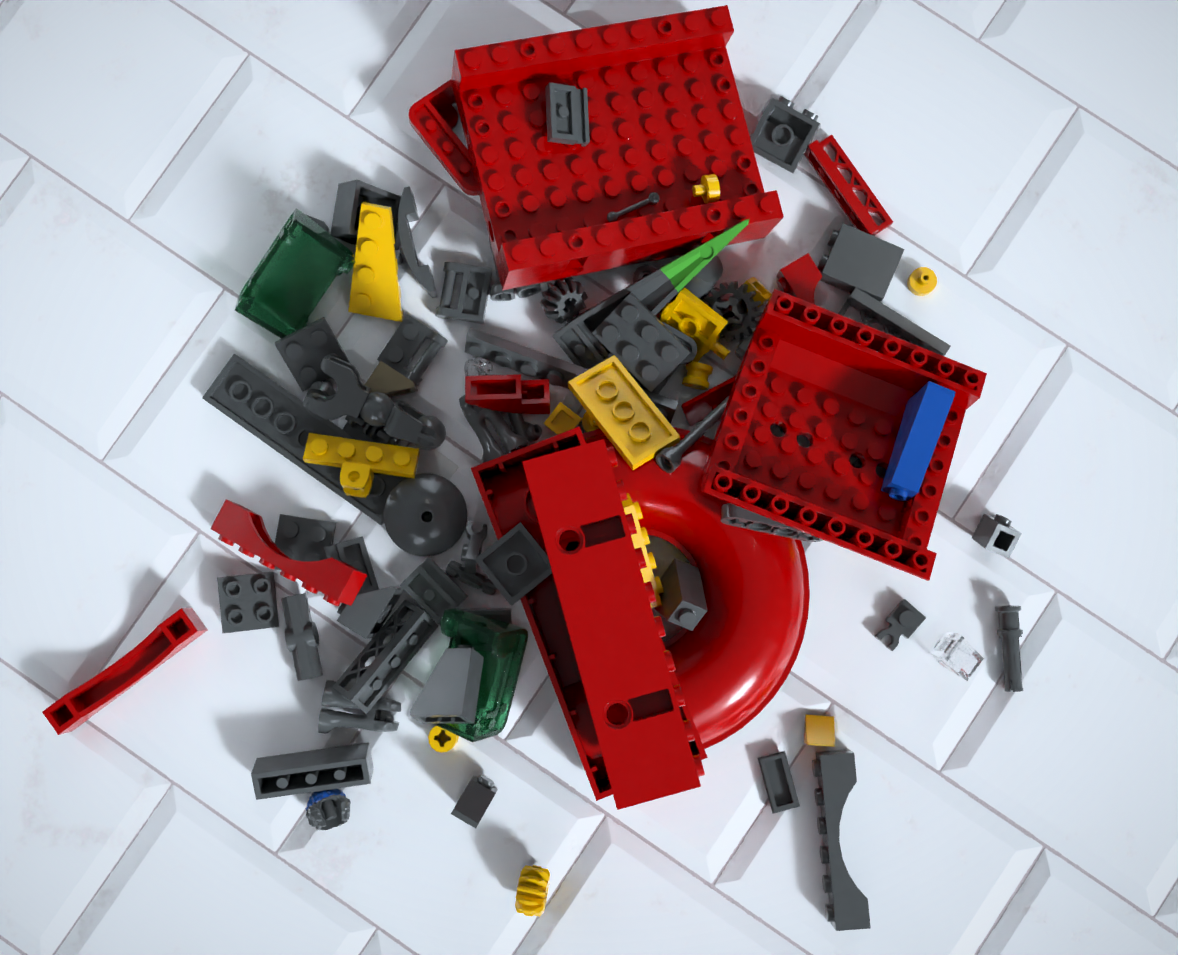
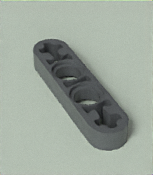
M727 503L721 506L720 521L724 524L801 541H823V539L734 504Z

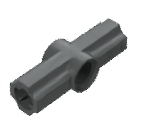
M303 593L281 598L287 626L284 631L285 641L288 650L293 655L297 680L301 681L322 676L323 672L317 648L319 646V634L315 622H312L307 594Z

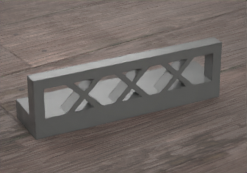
M858 288L852 291L838 313L844 316L849 306H852L860 311L862 319L860 323L868 326V324L877 322L883 326L885 333L890 334V330L895 333L891 334L892 336L902 337L907 342L945 356L951 345Z
M405 599L332 687L367 715L439 625L424 610ZM409 610L413 612L407 621L401 622V619ZM393 634V638L391 639V641L389 643L383 644L385 638L388 635ZM375 656V660L371 665L365 667V662L370 657ZM357 678L356 683L349 691L344 689L351 679Z

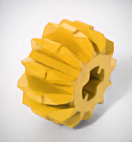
M525 865L522 869L515 897L517 913H523L525 916L540 917L543 914L550 885V872L548 869L536 865Z

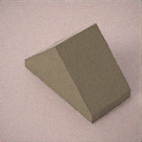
M382 361L379 362L365 383L366 386L371 388L369 393L381 392L389 397L418 392L417 386L413 381Z

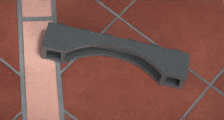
M849 749L815 752L816 759L812 760L813 776L818 777L819 788H815L814 795L816 805L821 808V817H817L818 833L823 835L824 846H820V859L822 864H826L827 874L822 875L824 893H828L829 904H825L826 920L831 922L836 931L870 929L868 898L860 891L850 877L842 858L839 842L842 810L849 793L857 782L855 755Z

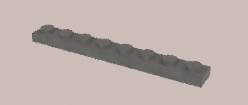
M470 327L466 336V353L497 363L502 367L522 372L527 376H533L542 380L549 379V383L569 389L568 381L589 370ZM643 389L671 424L679 401Z

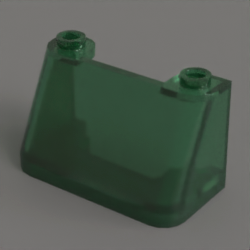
M296 208L242 288L237 299L235 311L276 336L283 338L307 326L310 314L336 276H340L342 273L347 275L354 266V253Z
M447 609L440 620V627L443 635L451 637L448 648H457L458 645H470L484 657L474 724L435 725L473 743L498 735L507 723L528 641V631L514 624L457 609Z

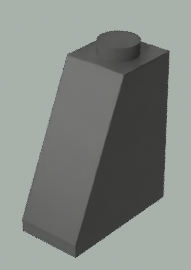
M674 558L660 578L664 593L659 594L662 605L653 608L667 621L693 631L708 611L700 570L698 567Z
M470 645L446 648L411 708L410 716L423 724H474L484 657Z

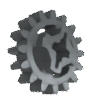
M738 281L730 282V285L724 282L720 284V289L715 287L710 290L713 296L704 298L709 303L708 306L728 321L721 331L719 339L725 336L726 342L733 341L734 337L737 341L743 340L744 334L749 336L753 332L750 327L755 328L758 321L755 318L761 316L763 312L756 311V307L762 303L761 301L753 300V297L756 295L755 291L746 292L748 289L747 284H743L738 288ZM733 293L729 300L721 299L725 294ZM735 323L743 325L737 330H731Z

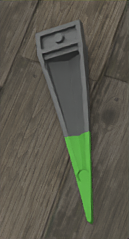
M745 219L580 313L556 331L552 337L575 365L591 369L613 356V354L592 332L630 293H633L656 315L748 225L750 219Z

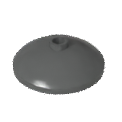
M431 473L415 474V478L403 479L389 493L384 506V523L392 541L405 552L416 556H434L447 551L461 538L467 523V506L460 490L448 479ZM426 511L432 514L431 520L427 522L421 518L422 514Z

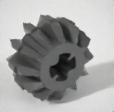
M572 277L557 279L554 284L547 282L548 290L541 291L544 297L540 301L541 307L544 309L545 315L557 323L570 322L574 316L580 314L579 311L581 309L587 308L584 301L588 296L584 291L583 285Z

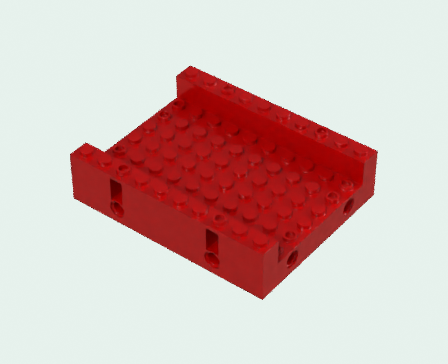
M728 5L454 50L451 82L472 161L476 184L479 188V197L502 290L686 254L691 251L692 246L697 241L705 243L745 219H750L748 225L727 245L762 239L783 219L784 215L777 190L764 192L726 45L734 33ZM549 83L576 86L577 89L587 88L590 143L586 146L547 142L545 87ZM715 174L720 185V199L718 202L705 204L702 196H693L692 188L693 185H701L703 175ZM653 192L657 193L660 197L656 205H645L619 217L615 222L607 220L609 212H618L647 199Z
M601 439L522 461L617 810L701 787L699 777L705 775L700 755L693 756L689 742L695 740L693 729L689 719L683 721L679 707L685 705L680 684L675 686L672 684L669 672L676 671L670 650L663 651L660 638L666 636L661 616L654 617L650 603L656 602L651 581L644 583L641 569L647 568L642 548L635 549L631 535L637 534L632 513L625 515L622 501L628 500L623 480H615L612 467L618 466L613 446L606 447L605 440ZM570 543H580L575 550L566 551Z

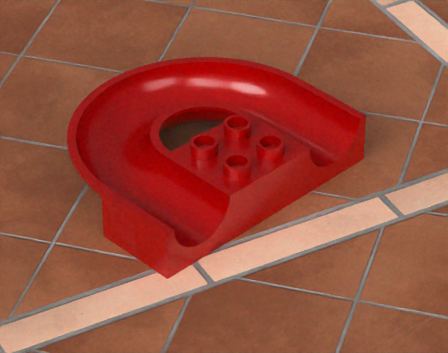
M579 426L471 468L498 540L521 522L547 554L522 461L601 439L605 440L606 447L613 446L600 428L582 434ZM673 427L680 435V441L690 432L686 429ZM702 436L682 455L680 466L672 473L663 471L658 466L656 457L632 470L613 446L618 466L612 467L615 480L622 479L626 494H629L633 503H639L643 518L638 520L640 528L645 527L648 535L664 539L674 545L683 553L691 565L698 567L700 570L708 611L693 631L682 628L667 641L663 642L662 638H660L663 651L670 650L676 671L669 673L673 686L680 684L685 705L679 707L683 721L689 719L693 729L695 740L689 742L692 755L699 754L701 760L708 758L705 752L706 748L725 740L742 729L766 707L787 679L797 659L804 639L810 598L809 572L805 551L801 540L731 526L720 521L721 506L729 502L703 493L700 488L707 456L713 442L709 437ZM570 543L566 551L575 550L580 543ZM552 573L520 600L595 799L598 801L613 795Z

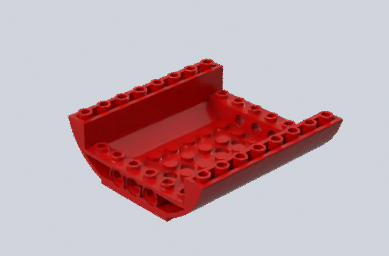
M774 289L737 371L707 456L701 480V492L929 581L937 553L927 549L965 412L980 399L987 373ZM930 381L955 391V397L919 492L908 501H898L892 499L888 493L881 491L884 479L876 474V467L881 466L887 471L907 401ZM770 426H780L784 435L782 437L774 436ZM803 435L807 437L810 446H800L797 442V436ZM849 457H858L862 462V467H853L850 464Z

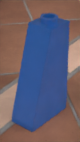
M928 381L907 401L881 491L888 493L892 499L908 501L919 492L955 397V391Z

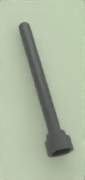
M729 395L677 445L669 448L666 447L657 454L656 462L663 471L672 473L680 466L682 455L722 417Z

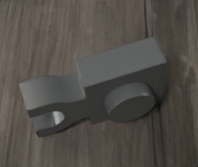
M902 599L885 619L890 624L888 628L880 630L874 637L881 641L886 634L890 635L892 640L887 648L893 651L898 646L900 636L902 635L908 639L926 617L906 599Z

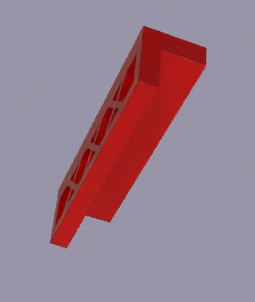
M833 135L828 136L821 142L815 140L808 145L804 154L856 229L875 236L893 224L888 213ZM830 145L836 153L834 161L831 160L824 150V147ZM838 168L848 170L851 175L850 183H847ZM853 190L864 193L866 196L865 205L861 203ZM868 212L877 213L883 220V223L878 226Z

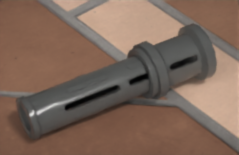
M1020 605L995 607V611L999 615L997 635L999 638H1002L1004 691L1011 692V690L1013 692L1024 691L1019 637H1022L1023 629H1020L1019 611L1022 610Z

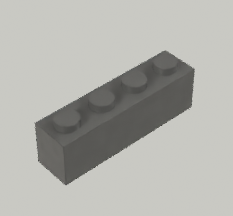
M368 742L256 758L251 778L256 800L371 784L374 767Z

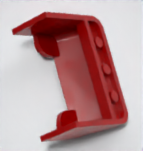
M450 79L410 107L409 123L461 190L467 195L477 196L479 195V188L476 184L469 150L452 130L458 123V113L452 106L456 99Z

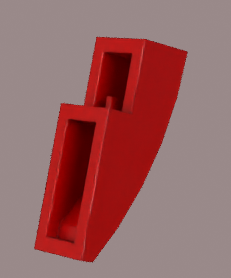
M521 374L465 376V402L474 406L502 412L550 414L549 379L521 380Z

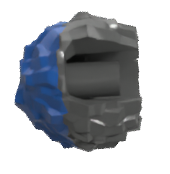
M339 789L313 792L306 807V817L312 827H316L318 831L329 830L346 823L350 817V799L346 798L343 791Z

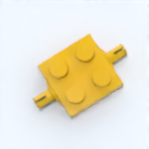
M685 287L673 301L668 302L661 309V322L672 326L696 342L697 354L693 362H699L704 354L710 350L722 358V360L730 353V350L718 342L720 333L728 321Z

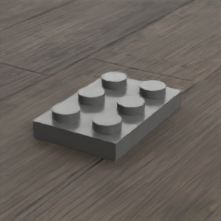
M630 293L592 332L650 392L691 353L633 293Z

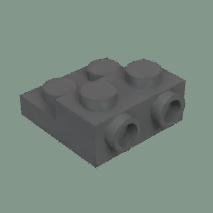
M780 96L779 100L771 98L750 139L754 153L794 173L808 145L811 144L819 130L821 123L817 122L818 115L807 109L800 113L793 109L795 103Z

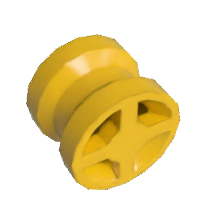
M699 362L686 364L687 375L683 378L682 385L699 390H708L710 385L708 377L712 374L713 367Z
M437 724L429 733V744L437 752H448L458 742L459 733L453 724Z

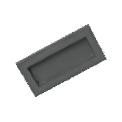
M785 751L757 758L772 814L800 807Z

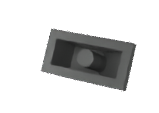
M480 775L479 778L473 776L451 814L476 829L498 790L493 787L495 783L483 775Z

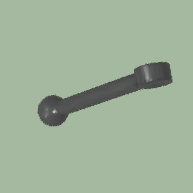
M653 192L647 199L618 212H609L607 220L615 222L619 217L645 205H656L660 197L657 193Z

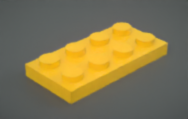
M615 355L568 381L570 391L632 470L656 457L664 448H669L680 442V435Z

